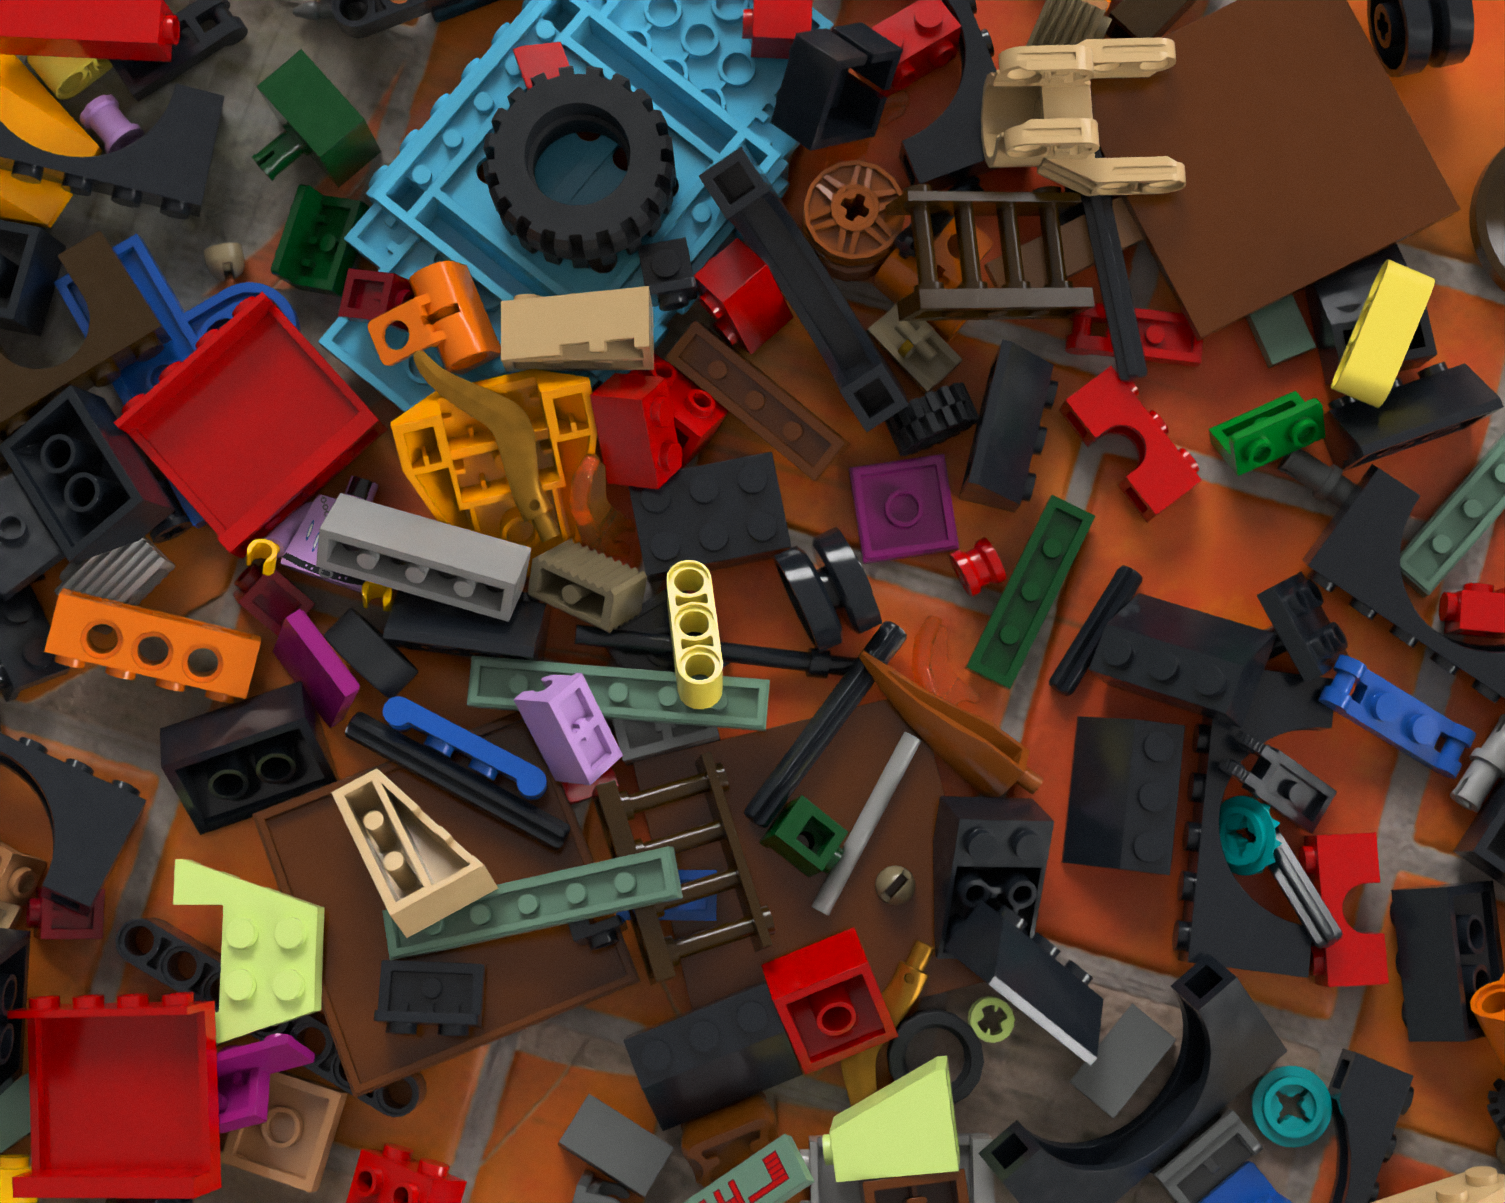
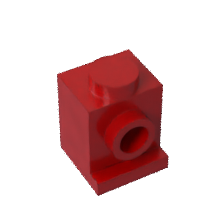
M1467 583L1463 585V590L1455 593L1443 592L1439 602V618L1441 621H1445L1444 634L1505 639V587L1495 590L1494 593V585Z

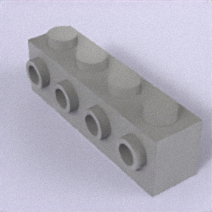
M340 493L319 529L316 567L509 622L525 586L532 548Z

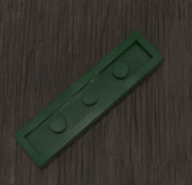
M1054 495L1049 497L964 669L1006 690L1011 689L1095 519V515Z

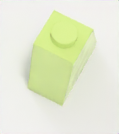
M947 1055L935 1057L834 1116L829 1134H823L822 1145L825 1165H834L836 1182L959 1171L960 1148Z

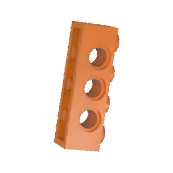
M63 588L58 596L44 652L55 654L54 661L65 666L85 668L86 662L106 666L105 673L113 677L135 680L136 674L156 678L155 685L164 689L184 692L186 685L205 689V697L224 703H234L235 697L243 699L247 697L261 644V636ZM98 624L111 626L117 633V644L107 649L95 646L90 639V629ZM146 637H159L167 644L168 654L160 660H149L142 655L139 648L140 642ZM206 648L213 651L218 659L216 667L208 672L195 670L189 662V655L194 650Z

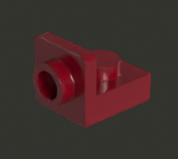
M349 268L338 316L349 321L369 323L372 319L415 298L408 279L395 273ZM395 321L389 325L399 331L409 333L408 327L402 321Z
M265 560L259 566L252 563L236 579L234 585L238 589L233 593V596L241 606L275 635L279 636L287 616L299 609L307 614L315 603L277 569L270 576L262 574Z
M42 888L36 889V898L28 899L26 927L34 928V938L103 939L105 889H102L88 917L41 897Z

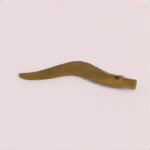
M416 351L413 359L426 382L441 396L484 424L492 432L498 445L511 493L524 522L531 520L542 542L560 534L548 512L553 506L541 485L534 429L526 412L517 403L505 396L443 369L424 351Z
M920 940L916 941L907 962L900 961L893 979L881 993L895 1028L909 1012L929 977L924 971L935 948ZM884 1043L840 1060L850 1106L877 1092L876 1061Z

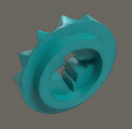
M1235 796L1226 800L1220 807L1219 833L1223 854L1231 872L1238 875L1247 876L1262 873L1266 866L1276 862L1273 855L1274 849L1283 844L1276 839L1275 828L1280 822L1271 818L1269 814L1271 805L1260 803L1254 796ZM1248 828V831L1256 836V841L1248 843V839L1242 837V834L1236 833V830Z
M1276 1066L1268 1074L1259 1077V1083L1254 1093L1250 1096L1252 1101V1119L1263 1136L1284 1147L1295 1148L1311 1144L1325 1132L1331 1119L1332 1101L1326 1085L1316 1074L1299 1066ZM1276 1092L1291 1098L1297 1093L1300 1094L1297 1106L1301 1110L1300 1113L1306 1119L1303 1121L1301 1118L1290 1114L1281 1118L1279 1113L1282 1111L1283 1106L1278 1101L1280 1098L1275 1095Z

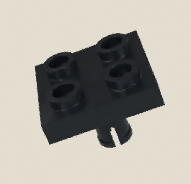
M1302 571L1257 594L1260 603L1273 624L1265 629V631L1277 635L1268 661L1288 651L1304 682L1307 683L1331 670L1339 655L1349 656L1346 651L1348 647L1347 639L1337 623H1330L1321 606L1324 601L1318 586L1311 579L1306 580Z

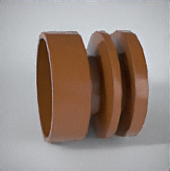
M861 160L838 162L821 171L808 188L803 205L802 232L832 278L845 282L867 280L877 274L882 264L897 247L894 244L895 238L902 232L906 215H887L886 205L903 193L894 177L878 165ZM854 208L862 211V215L855 217L854 221L846 219V214H851Z

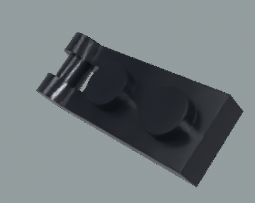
M197 0L175 14L179 19L180 39L177 45H172L171 62L108 60L133 97L139 102L221 48L240 42L247 35L248 29L240 17L233 16L229 11L230 2L228 0ZM207 20H214L216 26L204 32L200 25Z

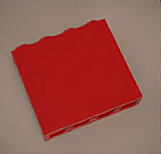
M263 291L256 297L250 296L240 302L232 312L233 318L219 330L212 329L205 333L195 345L196 350L183 362L177 361L165 368L158 378L160 382L146 394H139L130 399L121 410L123 415L113 422L119 429L129 434L219 535L217 539L226 550L241 559L247 555V547L253 540L264 539L276 526L305 504L388 430Z
M176 992L163 994L162 1002H149V993L118 995L117 1003H104V994H90L72 997V1004H61L60 995H48L28 998L29 1007L7 1011V1019L27 1018L32 1171L12 1177L13 1198L195 1199L222 1188L215 1000L194 1001V992Z

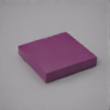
M944 454L849 468L848 472L863 564L959 550Z
M299 609L285 618L273 653L295 682L302 681L316 711L329 728H332L344 720L360 689V685L306 613Z

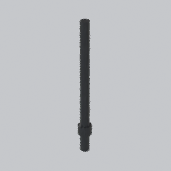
M576 625L574 644L673 656L670 635L613 629L611 633H608L595 626ZM720 642L723 662L805 671L807 677L826 679L828 674L844 676L856 660L853 657L831 655L830 650L818 653L815 648H809L808 652Z

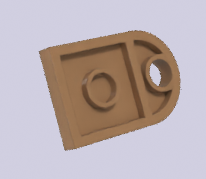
M286 1071L270 1074L267 1122L221 1133V1163L310 1193L318 1191L348 1092Z

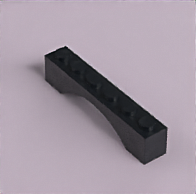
M1344 1048L1328 1087L1332 1101V1116L1337 1141L1336 1177L1329 1203H1371L1376 1201L1378 1197L1379 1183L1376 1179L1382 1162L1387 1163L1395 1150L1397 1138L1393 1132L1399 1115H1404L1412 1103L1414 1089L1410 1085L1414 1076Z

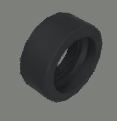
M349 608L324 634L325 639L340 656L373 687L389 699L395 697L418 674L417 668L395 645L383 639V634L353 608Z
M937 1008L917 1011L900 1022L896 1028L899 1037L889 1041L887 1049L889 1072L894 1081L910 1073L907 1069L905 1055L908 1044L916 1034L929 1028L948 1030L961 1043L965 1059L961 1073L955 1081L951 1082L953 1102L956 1104L968 1097L980 1081L984 1065L982 1044L973 1028L956 1014Z

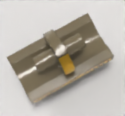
M897 303L882 318L867 329L869 336L924 393L930 392L963 360L928 322L899 321Z

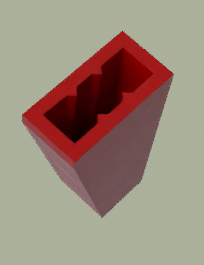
M0 0V54L171 62L172 45H177L180 39L179 19L172 13L164 0Z

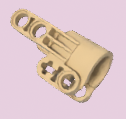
M1086 39L1076 45L1018 46L1006 49L998 55L999 69L996 72L989 73L986 77L981 108L982 146L989 168L1037 167V174L1085 196L1163 194L1181 190L1186 186L1185 165L1168 156L1095 158V152L1099 150L1100 145L1098 122L1093 119L1090 80L1098 78L1150 77L1156 72L1169 69L1176 64L1175 42L1172 39Z

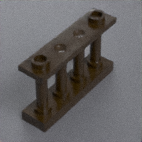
M928 184L904 188L902 195L886 205V214L911 216L918 285L914 286L913 293L897 301L899 321L1070 319L1095 307L1092 287L1073 288L1072 281H1067L1059 219L1060 214L1082 202L1081 193L1061 192L1059 186L1040 187L1032 192L933 191L932 186ZM931 215L954 216L962 276V284L958 286V289H944V283L938 282ZM974 216H997L1005 275V284L1001 288H988L987 282L982 281ZM1017 216H1040L1048 284H1045L1043 288H1031L1030 282L1025 281Z
M711 751L701 754L696 760L695 766L698 772L696 775L629 795L626 790L619 792L616 781L613 780L596 785L591 793L611 859L667 846L674 847V852L677 854L716 841H720L728 869L682 883V899L627 910L651 986L675 977L674 966L680 965V959L748 937L751 938L755 952L773 945L770 938L771 935L776 933L773 917L767 905L760 906L724 792L729 791L728 778L722 763H714ZM702 793L705 794L713 822L644 843L641 838L633 839L628 821L634 820V814ZM735 888L744 918L674 940L671 935L664 937L658 919L665 915L664 910Z

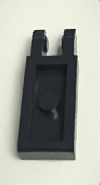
M1239 730L1234 741L1243 750L1258 756V760L1250 772L1239 762L1223 757L1218 768L1242 783L1244 790L1263 803L1271 805L1270 808L1300 829L1313 834L1337 791L1282 751L1265 745L1255 737Z

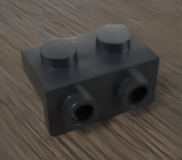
M30 584L7 601L0 596V691L6 702L16 699L20 691L63 676L70 670L69 666L54 661L55 654L44 652L51 626Z
M382 960L378 1010H374L373 1021L386 1023L385 1033L417 1034V1025H437V1035L469 1036V1027L482 1026L486 965Z

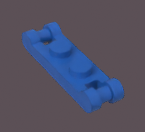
M1339 655L1333 667V670L1337 673L1331 685L1324 686L1318 701L1431 770L1448 778L1456 779L1462 767L1459 759L1464 748L1471 747L1477 734L1471 729L1453 722L1370 671L1359 660L1346 655ZM1356 684L1352 696H1350L1349 693L1353 685ZM1439 735L1446 739L1440 753L1433 749Z
M401 696L392 697L384 704L383 716L392 729L398 732H407L410 729H414L427 736L423 743L424 745L449 758L453 751L471 759L468 768L492 781L495 780L497 774L517 783L519 793L526 800L535 801L545 795L547 780L544 772L538 767Z

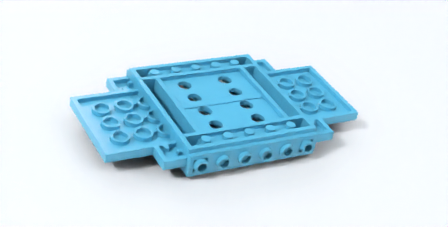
M524 0L520 14L511 24L506 22L496 31L491 41L492 46L481 59H473L466 66L461 75V82L450 95L448 93L442 95L435 102L430 112L431 117L420 130L414 129L405 137L399 149L400 154L389 166L384 165L374 173L369 182L370 189L366 192L372 206L344 237V240L355 251L379 269L378 272L395 273L408 280L418 270L437 262L455 261L467 265L500 346L501 301L514 300V296L519 294H537L546 297L645 286L638 251L632 255H629L625 249L615 253L617 264L613 270L607 273H598L590 265L589 268H574L572 260L564 258L559 266L547 262L543 253L539 250L535 254L530 253L521 246L516 235L511 236L507 231L499 213L496 211L488 185L478 178L480 165L487 161L483 150L486 134L494 133L491 123L493 116L498 108H503L506 111L510 109L507 96L517 87H521L524 92L527 91L513 49L524 45L561 42L570 66H573L575 74H586L587 66L603 68L604 78L611 80L613 75L618 73L630 79L633 92L642 88L652 98L653 109L661 110L667 122L668 134L672 137L676 181L679 188L673 197L669 213L662 214L660 217V229L654 237H649L645 234L641 238V244L646 245L686 237L692 272L695 275L709 259L717 256L736 238H739L742 242L746 241L738 229L725 218L699 178L702 172L745 144L780 199L790 186V183L786 181L789 171V163L786 160L800 143L770 123L776 105V95L781 87L789 59L751 57V39H742L743 9H753V0ZM812 7L811 31L824 28L832 31L834 24ZM577 133L563 136L549 145L540 156L535 167L536 183L544 195L562 204L577 206L600 201L610 195L620 185L627 173L626 170L619 169L613 162V156L621 146L603 135H600L594 141H585ZM696 299L688 300V306L673 311H661L659 306L653 307L654 350L668 334L667 323L677 312L681 315L685 314ZM338 317L318 341L323 348L403 412H406L435 391L420 374L413 356L394 366H386L381 362L368 331V323L349 321ZM388 326L385 333L386 343L393 350L401 349L407 344L409 333ZM429 347L423 350L435 363L445 369L436 347ZM501 356L463 375L452 374L467 381L476 382L520 371L507 372L501 361ZM631 370L551 372L589 377L591 389L594 392L597 387L602 385L614 373L628 374Z

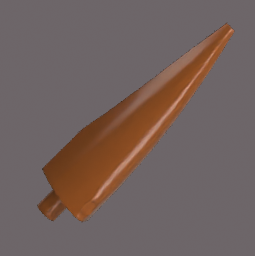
M863 650L859 655V658L881 691L904 720L937 755L983 796L999 798L1015 782L1030 794H1034L1041 786L1043 778L1026 766L1030 750L994 723L962 710L927 691Z

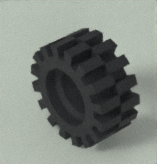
M961 382L940 387L935 392L932 390L925 393V396L909 401L910 403L907 407L885 420V423L900 456H907L918 453L922 449L927 450L935 444H941L946 439L961 434V431L968 430L972 425L979 422L980 417L964 383Z

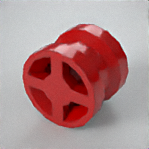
M986 537L977 540L974 547L966 552L957 550L949 555L956 576L971 598L981 593L984 585L990 582L999 584L1007 579L1001 560Z

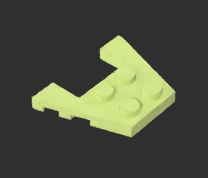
M175 859L173 905H223L219 1012H215L216 1046L321 1011L325 908L277 890L245 881L235 875L203 866L201 863L192 860Z

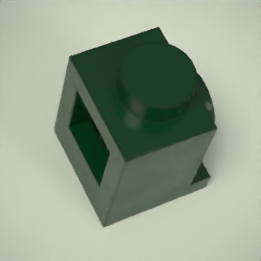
M801 795L783 807L759 843L765 848L771 847L807 877H811L822 871L826 874L837 864L844 853V850L839 846L848 834V831ZM798 835H803L807 838L809 842L808 848L797 840Z

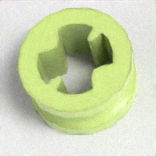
M986 996L979 998L972 1004L968 1011L967 1020L978 1038L985 1042L996 1043L1003 1041L1010 1035L1014 1028L1015 1018L1013 1010L1006 1002L997 997ZM989 1005H992V1010L995 1012L1000 1007L1004 1014V1017L998 1021L1000 1029L994 1033H990L988 1027H985L982 1031L978 1025V1021L984 1018L982 1009Z

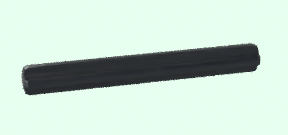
M1100 149L1095 152V158H1103ZM1081 194L1118 377L1122 382L1136 381L1146 377L1148 370L1111 195L1085 196Z
M885 621L863 650L888 665L907 639V634L897 624ZM859 656L745 808L744 814L759 827L766 828L770 825L874 684L875 680Z
M357 712L350 719L346 727L345 735L350 740L550 849L558 851L565 843L571 829L569 824L369 715Z

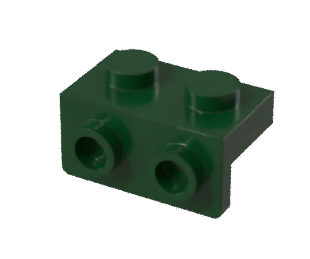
M300 184L275 253L271 273L298 290L342 297L348 269H352L357 255V251L344 240V237L370 207L360 200L326 196L310 185Z

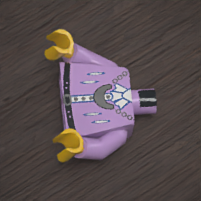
M351 476L345 494L373 502L379 485L357 476ZM319 494L314 502L303 504L276 526L264 539L253 540L247 547L246 565L250 566L252 561L257 558L266 559L263 564L262 573L266 576L274 573L277 558L282 557L280 563L290 570L362 593L364 608L369 607L368 604L372 599L381 597L383 598V610L386 612L391 611L393 606V588L316 567L319 529L336 501L334 498Z

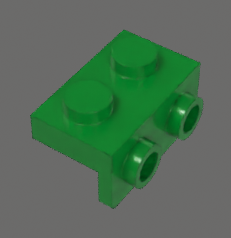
M1293 391L1210 428V442L1235 474L1240 476L1326 438L1323 405L1317 398L1305 402L1296 391Z

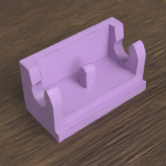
M575 673L572 676L549 675L543 677L541 681L546 688L545 690L539 692L534 690L523 691L513 700L555 781L591 785L616 763L623 754L582 673Z

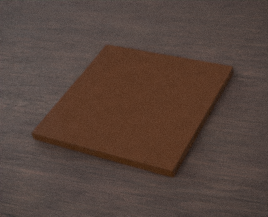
M1237 0L1161 37L1172 39L1175 42L1176 64L1173 67L1156 72L1150 77L1098 78L1090 80L1093 119L1098 122L1099 149L1102 152L1103 158L1168 156L1185 165L1186 186L1181 190L1163 194L1121 195L1197 341L1456 214L1460 210L1458 203L1347 0Z
M889 699L857 706L784 804L785 806L801 795L807 798L848 831V834L839 846L842 848L903 733L907 732L921 740L917 751L829 916L811 907L829 872L825 874L822 871L807 877L771 847L765 848L759 843L776 817L768 827L762 828L753 823L744 814L747 805L812 718L768 728L766 731H756L633 762L639 791L698 774L695 762L701 754L711 751L714 763H722L729 782V791L724 792L752 882L760 906H768L775 925L776 933L770 936L773 945L764 950L755 952L751 938L748 937L680 959L692 1009L766 980L762 964L853 927L856 930L881 993L893 979L900 961L907 962L917 940L935 948L933 837L940 796L945 795L933 750L904 720ZM704 793L645 811L651 840L713 822ZM798 835L797 840L808 848V839L803 835ZM720 841L675 854L678 870H717L718 873L728 869ZM892 865L908 869L916 883L912 898L905 904L897 906L883 902L875 889L877 875L881 870ZM900 874L896 881L884 892L892 897L908 879ZM734 888L717 894V921L671 920L675 939L744 918ZM934 950L924 971L929 977L917 999L985 981L958 959H937Z
M520 711L468 731L541 769L547 780V790L542 798L535 801L526 800L519 793L517 783L500 774H497L495 780L492 781L468 768L471 759L456 751H453L450 758H446L569 824L571 827L570 833L558 851L550 849L391 761L252 814L280 892L325 908L321 1008L354 1098L371 1093L640 982L622 932L617 933L618 942L604 948L590 950L588 944L580 946L573 941L567 923L399 960L486 965L482 1026L469 1027V1036L437 1035V1025H417V1034L385 1033L386 1023L373 1021L374 1010H378L381 961L390 960L382 910L387 908L331 792L377 768L411 798L437 825L442 826L468 853L474 855L482 862L496 885L594 863L560 781H555ZM613 913L595 917L594 921L597 923L615 915Z

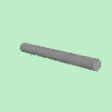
M907 732L903 733L842 847L844 850L842 857L830 870L811 907L829 916L921 743V740Z

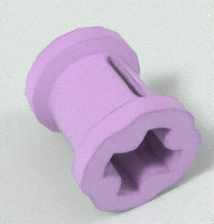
M112 94L101 95L93 99L86 105L79 119L86 129H93L105 143L104 150L107 154L120 150L144 136V131L140 126L134 123L131 124L118 109L119 102Z

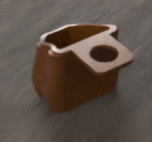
M763 1091L681 1124V1151L691 1166L696 1183L701 1189H704L779 1138L775 1113L767 1102Z

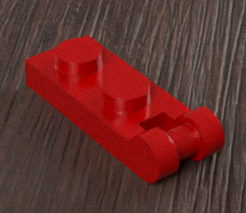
M1095 303V307L1069 319L1073 321L1072 334L1066 336L1065 352L1082 356L1100 355L1114 357L1103 304ZM1135 308L1146 361L1198 367L1201 364L1204 339L1197 341L1183 313ZM1092 323H1106L1104 337L1091 335Z

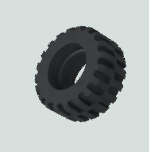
M573 66L559 67L560 76L547 79L543 72L530 78L532 88L524 92L521 87H517L507 96L510 104L508 111L503 108L497 109L491 120L494 133L486 134L483 147L487 161L483 163L484 176L490 196L503 225L511 236L516 235L521 246L527 251L535 254L539 250L543 253L547 262L559 266L563 258L572 260L574 268H589V260L601 258L602 264L605 266L617 262L615 253L625 249L629 255H632L638 251V247L642 245L641 238L645 234L649 237H654L661 227V215L669 213L673 202L672 188L676 186L672 137L668 134L667 122L661 110L653 109L652 98L642 88L633 92L630 79L618 73H615L611 80L605 79L603 68L587 66L586 74H575ZM577 132H592L606 136L621 146L627 158V173L620 185L610 195L595 203L576 206L556 202L540 191L535 180V167L540 156L549 145L563 136Z

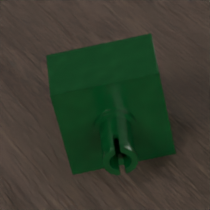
M302 49L256 86L284 129L282 133L257 154L251 156L271 181L275 180L277 175L304 153L306 156L310 155L339 188L382 152L365 119Z

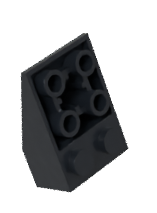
M1397 243L1305 288L1326 385L1332 384L1335 372L1366 298L1382 265L1389 259L1408 267ZM1425 307L1399 371L1420 368L1437 355L1427 307Z
M940 796L933 837L935 956L937 959H957L945 950L944 947L981 900L997 912L1003 905L1008 907L1027 923L1022 932L1030 939L1033 938L1054 821L1032 798Z

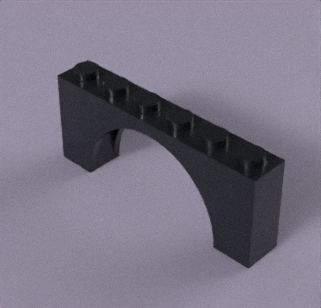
M941 0L962 26L958 42L961 60V81L957 93L946 110L927 128L914 136L902 140L899 158L910 186L928 184L932 186L933 191H939L956 184L963 177L969 179L971 176H979L998 169L988 167L982 146L981 108L983 87L987 75L991 72H996V68L991 58L994 56L991 37L986 29H979L974 14H977L975 0Z
M176 83L171 100L163 115L144 136L120 150L92 157H69L44 151L16 136L0 121V169L12 171L11 176L27 183L40 184L42 179L61 183L63 190L76 195L90 196L91 192L94 191L110 195L111 201L126 207L139 208L141 203L160 207V213L176 219L186 220L189 219V215L200 217L223 110L224 96Z
M743 144L702 172L699 178L725 218L738 229L754 252L767 263L778 287L812 338L831 371L840 393L865 431H870L907 407L909 403L903 386L747 146Z
M1371 464L1302 559L1307 566L1312 568L1307 577L1331 593L1336 586L1340 587L1353 596L1348 603L1351 607L1371 620L1379 613L1393 623L1389 630L1390 633L1412 648L1415 647L1418 641L1422 642L1435 651L1430 657L1433 662L1454 676L1459 669H1462L1475 678L1471 687L1496 703L1501 696L1505 698V644L1478 645L1455 640L1430 627L1417 613L1403 584L1400 549L1408 517L1420 495Z
M1264 670L1242 728L1205 716L1202 718V724L1197 723L1195 725L1192 749L1194 753H1199L1197 773L1192 772L1190 774L1187 789L1188 801L1194 802L1192 822L1187 821L1185 823L1182 838L1183 850L1189 851L1187 871L1180 872L1177 887L1178 900L1184 901L1182 921L1176 920L1172 936L1173 950L1179 951L1178 960L1197 963L1209 953L1224 967L1308 978L1312 939L1304 926L1284 920L1260 906L1243 890L1227 864L1220 841L1219 813L1225 788L1231 777L1219 769L1218 766L1223 757L1241 763L1250 754L1240 748L1239 744L1234 741L1239 730L1264 743L1271 738L1290 731H1321L1332 728L1333 710L1319 702L1318 699L1324 686H1330L1333 678L1318 677L1305 683L1300 674Z
M0 733V765L11 770L30 786L42 803L49 819L53 838V857L48 874L42 885L41 897L88 917L143 813L146 799L139 797L140 791L126 782L113 780L112 783L93 776L94 770L78 760L68 758L63 762L47 755V748L32 739L21 737L17 741Z
M1206 954L1171 985L1182 1013L1183 1037L1176 1065L1166 1085L1139 1116L1108 1135L1077 1143H1061L1041 1138L1031 1133L1016 1120L978 1153L1019 1203L1117 1202L1287 1052V1049L1238 978L1212 955Z

